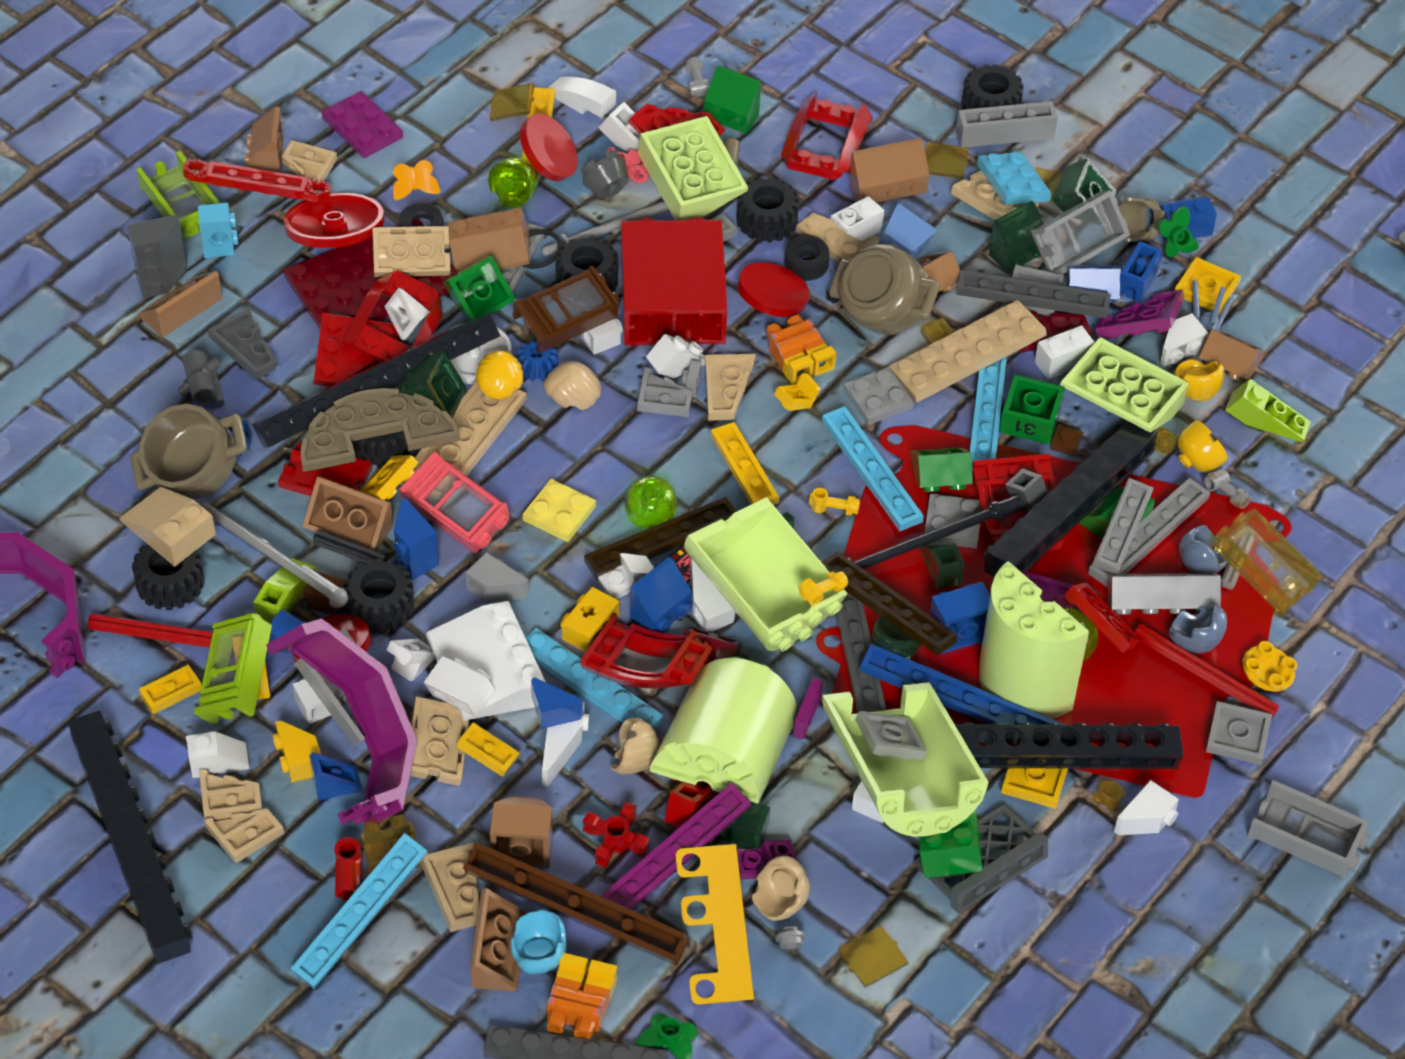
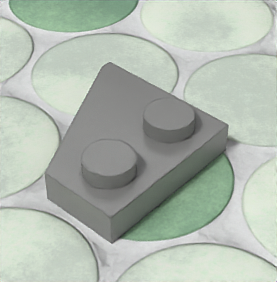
M645 367L637 411L689 417L692 391L684 386L675 384L673 380L667 377L661 379L655 376L652 369Z

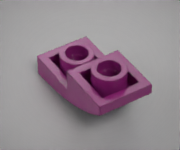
M791 840L764 841L761 848L737 849L740 880L757 878L765 865L775 857L789 856L797 860Z

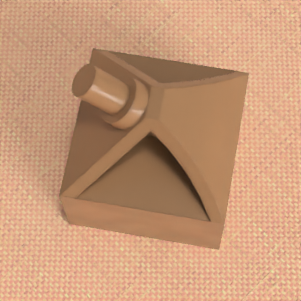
M515 796L495 802L490 829L491 848L530 866L549 868L553 841L552 807L540 799Z

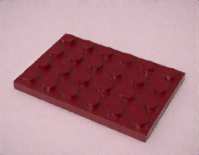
M420 219L412 222L414 227H425ZM373 237L354 245L336 248L283 269L285 279L319 330L322 312L355 317L374 281L382 278L374 277ZM450 262V276L410 277L438 290L441 297L449 294L442 281L456 274L457 271ZM382 293L368 320L382 321L389 318L390 316L385 309V305L391 297Z

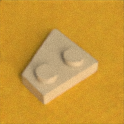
M291 140L282 155V163L297 176L308 177L309 180L318 179L320 181L321 179L323 182L337 160V153L334 151Z
M199 770L205 820L208 818H213L214 820L231 818V814H248L262 809L259 783L248 780L240 781L236 777L224 775L221 778L209 775L208 770Z
M268 809L255 810L248 814H231V819L214 821L213 818L204 820L207 830L235 864L284 834L283 826Z

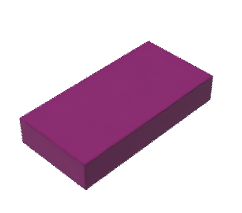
M813 678L795 719L794 737L803 739L807 734L822 698V680Z

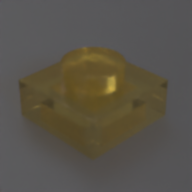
M942 317L921 326L920 333L930 345L954 333V331Z

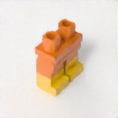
M797 314L787 320V328L782 329L776 323L767 326L768 351L774 356L791 385L797 384L801 376L797 375L799 370H803V373H807L812 378V374L818 376L835 369L837 352L832 346L828 347L823 341L811 319L804 321ZM825 361V365L819 367V363Z
M564 953L559 961L558 973L547 1002V1030L560 1034L563 1033L565 1024L576 1026L574 1030L575 1037L590 1039L594 1031L599 1032L617 984L618 966L591 960L588 969L587 958Z

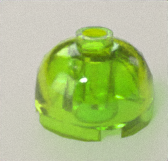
M509 157L498 162L489 171V188L492 193L495 192L499 197L498 201L507 207L518 208L529 202L537 192L538 175L535 168L527 160L519 157Z
M654 475L638 478L629 486L625 495L624 507L627 518L636 526L645 529L673 519L677 512V497L671 484L662 477Z

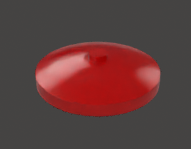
M330 193L329 199L323 202L303 200L290 208L284 217L287 236L298 244L314 248H338L354 245L373 237V227H383L384 210L381 204L371 197L354 193Z

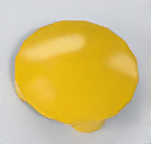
M1262 641L1258 646L1252 647L1246 652L1243 659V669L1248 679L1256 686L1266 691L1278 692L1286 690L1293 684L1297 662L1294 658L1288 657L1284 652L1275 648L1272 643Z

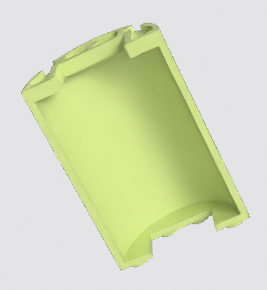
M930 682L903 685L900 709L872 712L910 717L927 750L924 760H905L900 757H881L872 754L856 722L858 714H852L853 697L851 693L823 695V707L830 723L881 818L891 829L913 837L946 833L968 818L982 802L987 790L988 780Z

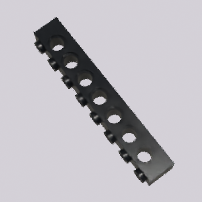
M965 722L955 725L980 768L1178 769L1184 756L1180 727L1168 724H1158L1156 726H1143L1138 723L1129 725H1114L1111 723L1101 725H1086L1084 723L1073 725H1058L1057 723H1047L1045 725H1031L1029 723L1003 725L999 722L990 724ZM978 742H984L987 744V746H983ZM1006 742H1011V743L1015 744L1016 746H1011V745L1007 744ZM1034 742L1041 743L1043 746H1038ZM1063 742L1068 743L1071 746H1066L1063 744ZM1119 743H1123L1127 747L1121 746ZM1146 743H1150V744L1154 745V747H1151V746L1147 745Z

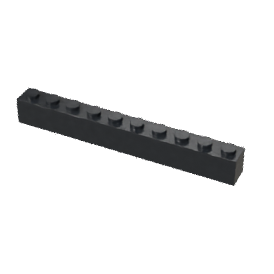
M481 314L252 423V426L263 448H269L308 429L310 423L320 412L324 413L333 407V402L342 397L370 389H392L501 335L491 314Z
M1129 421L1123 427L1120 426L1110 439H1106L1096 452L1090 453L1084 463L1077 465L1072 474L1067 478H1063L1053 491H1049L1038 505H1033L1026 516L1019 518L1014 527L1008 532L1005 531L993 546H988L983 556L985 560L984 572L995 578L999 569L1008 561L1021 573L1027 572L1154 453L1158 432L1154 430L1150 433Z
M99 710L67 721L72 741L156 964L191 953L189 941L193 940L191 929L188 923L182 924L180 917L184 916L179 899L173 900L171 894L175 893L171 877H164L162 870L166 869L164 859L161 853L155 854L154 847L157 846L154 833L152 830L147 831L145 825L149 824L144 808L138 809L136 802H139L140 799L135 785L129 786L127 780L131 779L127 764L120 763L119 758L123 757L118 741L112 742L110 737L114 735L110 720L104 721Z

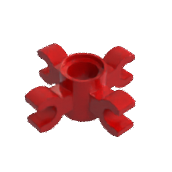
M626 801L619 816H611L605 821L601 820L596 814L587 812L582 821L585 824L583 831L590 835L603 837V843L595 852V856L598 857L595 864L606 868L613 853H621L627 848L636 855L645 857L649 850L647 844L650 839L645 835L629 832V826L632 825L637 816L634 813L637 808L636 805Z

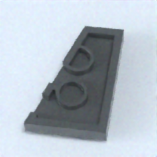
M249 308L208 329V337L254 379L257 380L276 369L277 362L267 342L260 335V329L257 323H254Z

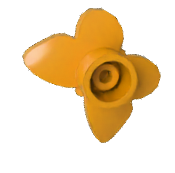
M421 160L414 167H409L406 164L394 166L393 174L398 179L393 185L394 200L404 198L413 189H420L430 194L440 193V187L436 178L430 175L433 170V165L430 161Z

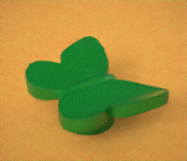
M1181 206L1171 215V220L1162 219L1157 225L1159 233L1167 238L1164 252L1166 256L1171 258L1179 254L1180 251L1189 253L1199 249L1197 240L1192 237L1191 232L1187 229L1190 222V212L1185 206Z
M657 1013L651 1018V1028L645 1029L635 1046L646 1048L663 1046L664 1049L668 1048L676 1059H692L693 1047L691 1042L697 1038L698 1032L692 1023H681L675 1018L668 1017L663 1013Z

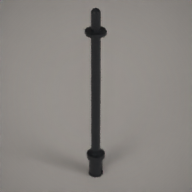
M1018 493L999 502L994 500L989 503L986 510L857 560L854 563L862 569H866L987 520L1002 521L1003 517L1024 510L1023 500Z

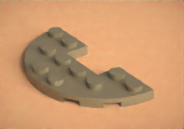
M389 388L364 390L333 402V407L324 413L320 412L313 419L305 439L303 438L302 440L303 472L356 462L351 441L403 431L408 451L460 441V433L451 416L446 411L436 407L434 401L415 393L412 396L399 393V389Z

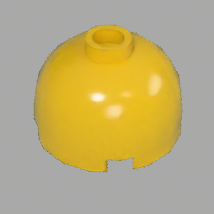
M1199 420L1190 423L1181 432L1178 438V449L1181 454L1178 456V459L1187 469L1192 467L1199 472L1214 471L1228 460V456L1219 440L1215 441L1209 435L1212 433L1209 428Z

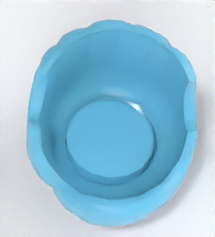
M537 910L521 916L516 922L515 933L511 938V953L518 967L528 974H543L555 969L566 952V932L563 921L556 914L546 910Z

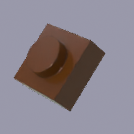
M1059 424L1051 441L1050 449L1075 457L1083 437V432Z

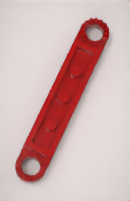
M189 159V161H185L183 164V176L187 180L314 202H323L330 197L331 189L329 183L323 182L321 179L320 181L318 179L309 180L308 177L214 161L208 163L203 160L200 161V159L198 161L196 159H193V161Z

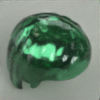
M881 616L873 626V645L907 659H911L922 647L915 639Z

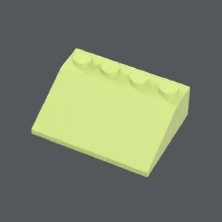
M708 116L641 133L638 155L675 221H685L693 217L702 218L748 191L747 184Z
M1100 337L1061 381L1060 386L1151 433L1170 421L1184 405L1189 383Z

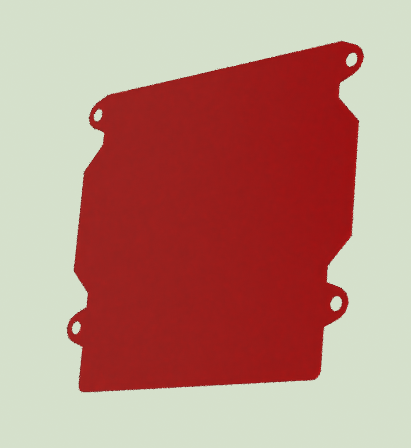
M916 425L894 426L885 429L880 435L881 445L887 451L903 460L900 472L894 475L923 514V522L899 532L867 486L860 501L858 515L855 517L844 556L849 557L855 562L925 534L930 494L979 500L974 472H972L973 484H965V489L951 490L950 486H939V491H924V488L916 485L910 451L962 447L970 451L971 438ZM891 434H898L902 437L903 441L899 445H892L888 442L887 438ZM997 444L996 459L1040 455L1039 453ZM1050 456L1051 471L1054 474L1056 487L1063 478H1067L1073 473L1077 465L1082 463ZM1132 474L1117 486H1126L1128 479L1131 478L1153 487L1154 489L1150 496L1155 500L1153 510L1180 487V485ZM1006 486L991 488L993 500L997 502L1010 497ZM1210 492L1209 499L1126 574L1191 573L1185 568L1179 555V544L1184 535L1200 525L1207 526L1226 550L1232 554L1243 526L1249 524L1256 527V536L1235 587L1229 590L1221 586V608L1227 616V628L1223 639L1210 652H1191L1244 685L1251 687L1255 684L1248 679L1243 669V659L1246 652L1252 647L1258 646L1262 641H1268L1280 584L1255 553L1258 541L1285 538L1292 531V526L1283 514L1267 505L1250 501L1245 508L1240 509L1230 502L1231 497ZM1017 511L1003 517V520L1000 521L1002 529L1014 527L1017 520L1026 516L1027 513ZM1278 520L1283 523L1284 529L1281 532H1274L1269 529V522ZM982 522L979 527L977 549L929 543L864 570L930 615L932 597L941 592H950L960 589L965 585L983 582L987 591L991 594L994 577L984 572L985 560L983 556L988 546H993L996 542L990 536L986 523ZM1080 523L1066 534L1059 551L1046 553L1027 571L1073 585L1086 582L1107 603L1108 588L1088 574L1089 567L1093 564L1102 539ZM1226 566L1223 569H1221L1218 573H1216L1221 576V579L1226 569ZM863 604L873 645L983 690L979 681V660L982 642L937 656ZM1131 609V614H1117L1133 631H1135L1139 624H1144L1169 640L1171 638L1168 631L1178 616L1176 613H1169V609H1159L1157 614H1144L1142 609ZM1186 609L1190 614H1197L1196 609ZM1086 615L1084 618L1077 620L1089 631L1073 710L1053 720L1065 725L1084 723L1086 725H1101L1104 723L1129 725L1138 723L1143 726H1156L1158 724L1179 726L1184 756L1178 769L1076 770L1143 786L1152 781L1167 792L1192 798L1201 797L1206 789L1213 753L1206 752L1216 703L1217 701L1224 703V699L1231 697V695L1142 642L1135 649L1122 653ZM839 627L824 629L816 637L817 648L824 655L840 664L832 694L850 692L853 697ZM829 635L838 637L840 640L839 646L835 648L827 647L824 644L825 637ZM880 680L886 710L900 709L903 689ZM853 698L852 714H857ZM944 706L954 725L965 722L985 724ZM978 742L983 746H987V744L984 742ZM1006 742L1007 744H1009V745H1011V746H1016L1015 744H1013V743H1011V742ZM1119 743L1121 746L1127 747L1125 744ZM1146 743L1147 745L1154 747V745Z

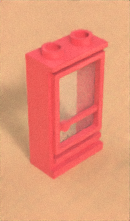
M435 451L399 489L402 500L406 498L421 515L474 554L480 548L484 549L491 541L492 535L498 529H502L509 520L510 514L506 503H502L442 459Z

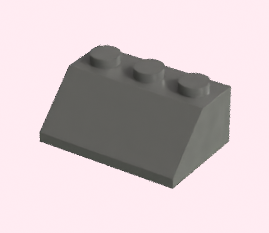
M178 214L128 225L136 276L143 299L169 293L187 271Z

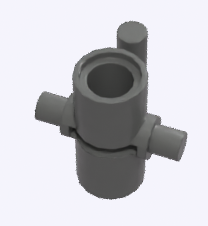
M189 351L182 358L187 378L183 381V385L178 388L179 394L185 397L191 392L193 402L196 404L205 405L214 401L216 407H222L225 402L216 369L221 366V363L216 358L208 362L203 351Z

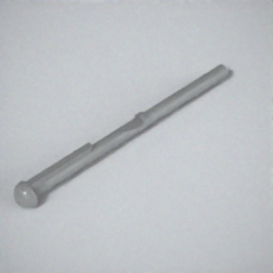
M207 502L201 505L213 516V520L328 597L330 606L341 608L347 603L348 594L343 588L337 587L305 564L301 567L270 546L268 541L257 537Z

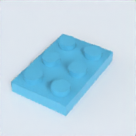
M1022 152L993 153L978 156V167L1005 205L1050 201V190Z

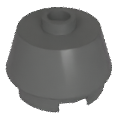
M617 151L606 152V158L597 162L592 159L581 170L583 185L599 198H607L618 194L629 182L626 161L619 156Z

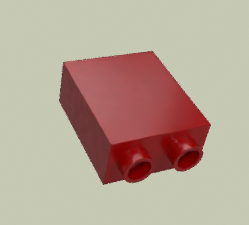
M693 217L685 221H656L651 218L621 221L624 345H656L664 334L672 337L679 336L687 342L694 341L697 344H726L727 297L722 220H705Z

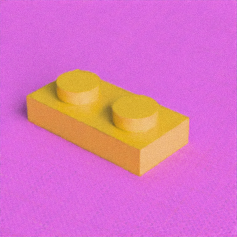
M188 664L139 688V694L154 715L200 692L202 683Z
M475 723L470 725L456 745L458 749L501 777L505 776L520 752Z

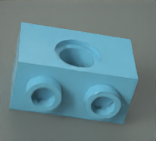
M228 203L198 205L204 258L235 255L234 245H238L237 230H232V228L236 227L235 213H229Z

